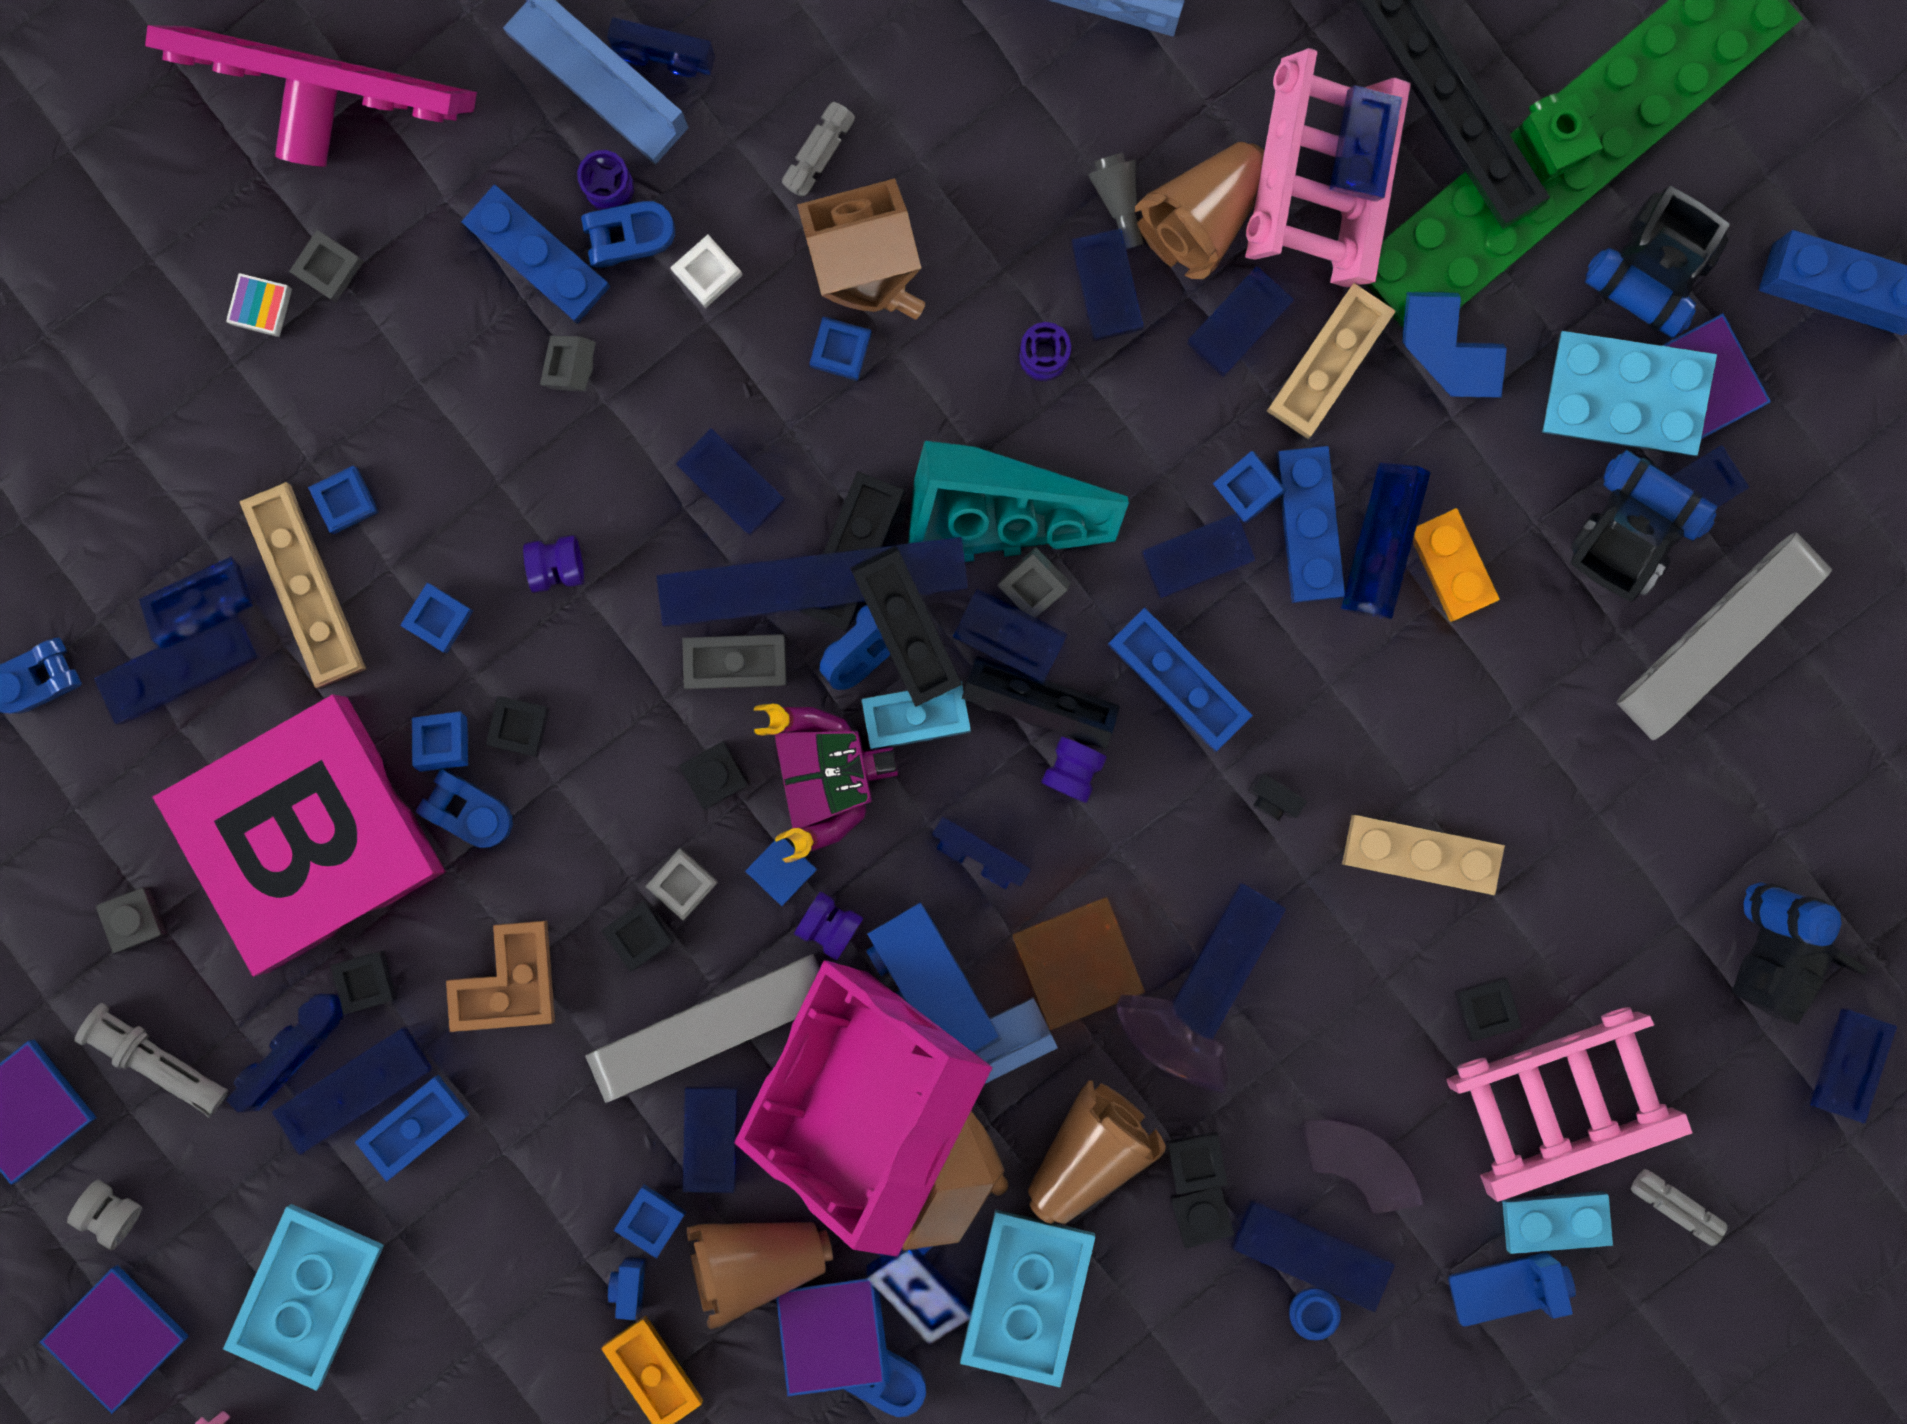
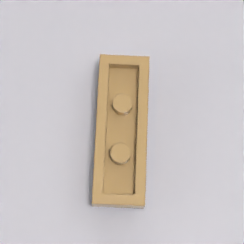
M1353 283L1267 412L1309 439L1396 311Z
M1352 815L1342 864L1495 895L1505 845Z

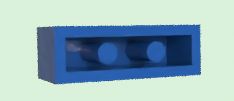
M1791 230L1772 244L1758 291L1902 336L1907 334V265L1795 230Z
M921 902L868 933L874 946L866 950L867 954L881 977L887 973L891 974L899 988L895 992L898 996L975 1054L1002 1039Z

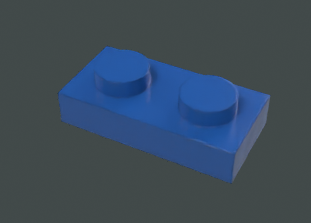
M437 1075L357 1139L355 1143L387 1182L462 1122L470 1113L442 1078Z

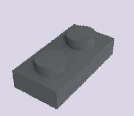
M785 635L682 638L684 689L787 686Z

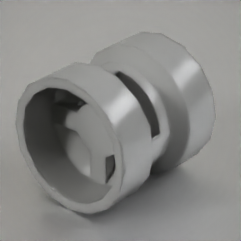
M97 1179L88 1186L77 1200L68 1216L67 1223L80 1232L89 1230L96 1234L98 1243L112 1251L128 1235L142 1211V1206L129 1198L119 1199L113 1195L112 1188Z

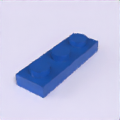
M495 184L461 221L466 228L577 324L610 288L607 281Z
M1329 446L1278 451L1276 453L1278 480L1287 490L1280 498L1292 603L1345 597Z
M1145 607L1107 644L1214 752H1217L1253 716Z

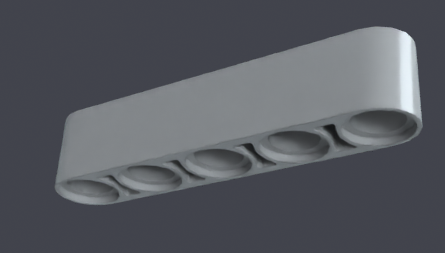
M1797 532L1790 534L1759 561L1620 696L1616 704L1652 741L1659 738L1671 729L1829 576L1832 568Z
M814 954L586 1054V1060L605 1103L795 1020L820 969Z

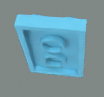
M1561 331L1542 433L1696 457L1699 452L1717 354Z
M290 1204L284 1210L223 1349L317 1391L326 1378L384 1245Z
M995 1209L960 1364L1061 1387L1095 1241V1233L1055 1223L1049 1224L1043 1220Z

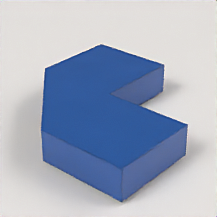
M1407 292L1402 342L1413 356L1451 397L1502 398L1506 346L1497 343H1456L1461 301L1458 293Z

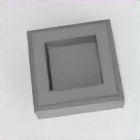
M680 848L645 887L682 920H685L718 884V881Z

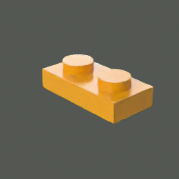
M1457 508L1408 530L1409 536L1450 622L1500 600Z
M646 1315L602 1346L601 1350L652 1424H674L702 1404L703 1398Z

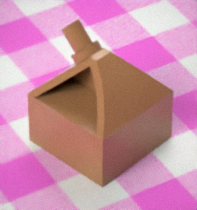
M895 178L797 204L820 292L823 297L837 304L857 310L876 312L884 308L892 312L896 309L915 320L918 319L925 307V302L906 292L905 285L922 268L908 212Z
M972 1111L902 1247L903 1250L959 1243L990 1193L999 1196L1008 1189V1180L1003 1176L1005 1170L994 1144Z

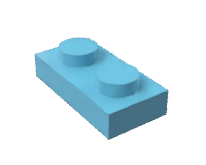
M963 685L915 707L908 691L861 699L870 749L895 747L971 733L966 701L961 699L964 692Z
M1604 1191L1502 1200L1506 1250L1511 1254L1613 1246L1609 1195Z

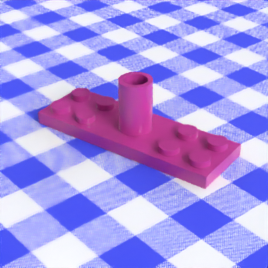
M147 26L145 46L163 50V60L194 66V63L212 65L213 62L212 71L238 77H244V74L261 76V73L286 78L275 157L282 160L310 166H327L338 90L362 95V105L376 109L393 111L394 108L407 110L408 106L413 107L412 116L435 122H443L444 119L456 121L457 114L474 112L477 95L475 91L189 26Z

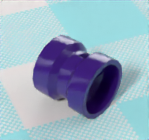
M596 150L588 154L581 161L577 171L578 183L588 201L595 208L603 210L627 205L631 201L634 193V180L621 157L608 150Z
M1050 322L1037 323L1026 331L1022 337L1019 353L1020 365L1026 375L1034 380L1045 382L1056 379L1064 372L1071 352V342L1066 331L1057 324Z
M575 535L559 537L556 543L547 545L541 541L524 543L525 571L529 587L533 593L548 591L552 585L560 583L565 584L567 587L584 585L582 555Z
M1061 736L1055 749L1057 755L1056 762L1053 767L1046 770L1041 783L1087 803L1093 790L1090 783L1094 773L1102 770L1107 756Z
M820 891L796 928L794 935L806 942L814 940L822 945L823 952L837 961L862 922L863 917L852 910L842 911L835 906L833 898Z

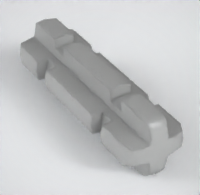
M832 102L828 105L821 116V120L824 123L822 126L816 124L795 157L799 161L796 166L791 164L782 178L783 185L798 196L805 197L809 194L816 183L813 176L815 173L821 175L842 142L838 138L841 133L846 135L855 121L853 113L839 103Z
M1644 1169L1633 1181L1631 1190L1634 1194L1649 1204L1653 1202V1207L1691 1232L1693 1230L1695 1236L1710 1246L1717 1245L1725 1235L1728 1226L1724 1221L1709 1211L1705 1213L1706 1209L1673 1186L1665 1185V1181L1653 1172Z

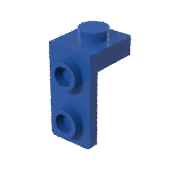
M1547 1252L1451 1274L1448 1277L1457 1319L1464 1327L1537 1309H1542L1552 1319L1573 1314L1569 1298L1576 1296V1289L1571 1272L1567 1266L1561 1267V1263Z

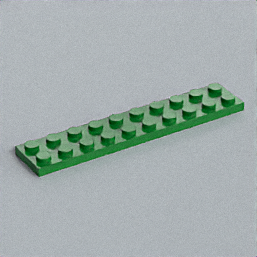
M1668 0L1557 94L1561 100L1577 92L1603 146V149L1591 161L1545 182L1519 127L1509 134L1550 196L1547 204L1502 229L1471 179L1464 172L1383 240L1376 281L1365 285L1377 299L1396 311L1393 318L1402 328H1404L1407 292L1458 293L1461 297V308L1803 19L1802 16L1788 0Z

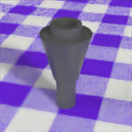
M1119 153L1094 161L1096 171L1087 175L1112 218H1116L1124 250L1144 244L1135 214V206L1137 205L1136 159L1126 162L1124 154Z

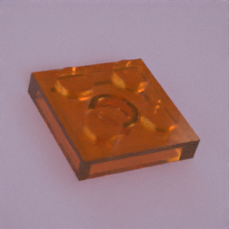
M1106 896L1012 934L1050 1030L1145 993Z

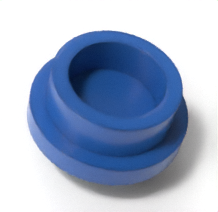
M1307 1288L1293 1298L1289 1308V1319L1293 1328L1300 1336L1308 1340H1323L1331 1336L1338 1328L1341 1320V1310L1337 1300L1328 1291L1321 1288Z

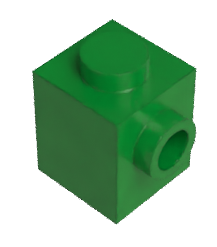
M1577 92L1561 100L1557 93L1537 101L1528 108L1531 114L1519 127L1545 182L1591 161L1603 149Z

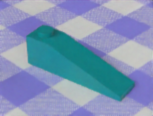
M925 441L913 484L907 550L908 558L962 563L975 561L974 554L1004 550L1006 557L1020 555L1022 547L1049 544L1057 550L1115 542L1129 504L1128 497L977 447Z

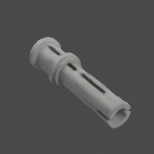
M104 1003L98 1004L79 1028L75 1036V1042L80 1045L86 1043L92 1045L111 1057L112 1065L119 1069L121 1067L123 1069L131 1067L165 1090L189 1103L208 1118L217 1111L227 1096L228 1089L211 1081L184 1062L157 1047L148 1040L149 1035L146 1034L145 1029L140 1026L132 1028L109 1013L110 1007Z

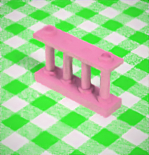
M1308 48L1281 58V63L1274 75L1273 86L1276 91L1254 212L1246 228L1248 245L1245 257L1256 260L1281 254L1282 246L1331 260L1333 271L1330 283L1346 288L1351 287L1353 283L1356 285L1373 283L1376 281L1411 83L1391 78L1365 87V92L1315 76L1313 74L1317 51ZM1309 96L1358 112L1360 120L1356 142L1304 125ZM1300 146L1349 161L1351 170L1347 191L1295 175ZM1291 196L1340 211L1342 221L1338 241L1286 225Z
M1631 1007L1616 1009L1601 1016L1602 1024L1488 1063L1486 1058L1468 1061L1457 1067L1459 1074L1446 1078L1449 1088L1458 1094L1471 1091L1495 1162L1491 1164L1493 1170L1480 1175L1486 1193L1499 1202L1692 1134L1685 1113L1674 1108L1667 1109L1666 1104L1659 1103L1634 1032L1654 1026L1650 1015L1637 1011L1632 1012ZM1614 1039L1640 1109L1636 1112L1637 1120L1620 1126L1617 1121H1611L1586 1051L1588 1048ZM1563 1057L1568 1059L1591 1124V1128L1588 1129V1137L1571 1143L1569 1138H1563L1538 1068L1540 1065ZM1517 1073L1519 1074L1543 1141V1145L1539 1147L1540 1154L1523 1160L1521 1155H1515L1490 1086L1492 1082Z

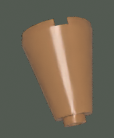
M1237 142L1142 198L1135 206V212L1141 210L1143 218L1137 222V225L1150 248L1162 261L1170 267L1174 266L1177 262L1186 266L1190 270L1184 275L1191 279H1204L1217 268L1255 206L1264 150L1253 143Z
M1088 1081L1080 1089L1028 1188L1029 1196L1032 1199L1029 1203L1031 1209L1046 1223L1053 1224L1054 1221L1061 1224L1068 1223L1157 1161L1166 1148L1162 1136L1156 1128L1148 1135L1140 1124L1145 1116L1121 1094L1102 1083L1094 1090L1093 1081Z
M814 1222L697 1224L687 1227L688 1241L698 1239V1242L694 1243L696 1254L690 1256L703 1312L714 1310L715 1313L709 1315L707 1325L710 1329L721 1327L824 1274L826 1270L825 1262L833 1260L827 1231H817Z

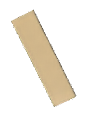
M285 482L240 501L315 688L321 689L366 670L291 484Z

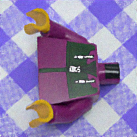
M774 703L755 706L754 711H766L770 716V724L767 728L754 729V732L757 735H775L792 829L777 835L775 842L788 838L794 843V854L782 859L785 863H791L804 858L809 852L841 841L865 818L866 804L873 802L869 781L898 776L893 746L863 751L860 733L858 731H851L848 722L841 717L815 707H781L779 704Z

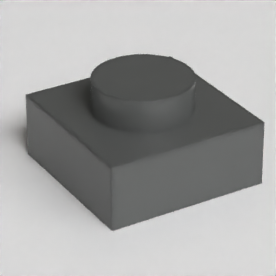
M316 230L289 272L336 303L364 261L319 230Z
M550 336L540 385L554 390L586 391L587 382L593 370L592 358L596 342L580 336Z
M1036 547L1001 577L997 586L1033 621L1068 591L1071 583Z
M142 887L96 905L113 953L124 951L167 934L150 887Z

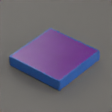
M1724 314L1662 345L1717 354L1701 439L1771 403Z
M35 1039L24 1043L0 1063V1172L12 1185L19 1182L97 1119Z
M116 1265L51 1329L40 1343L113 1414L186 1341L189 1335Z
M878 1277L796 1288L776 1298L787 1397L891 1383Z

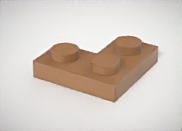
M548 921L493 925L497 976L460 978L446 981L450 1032L554 1023L555 1014Z

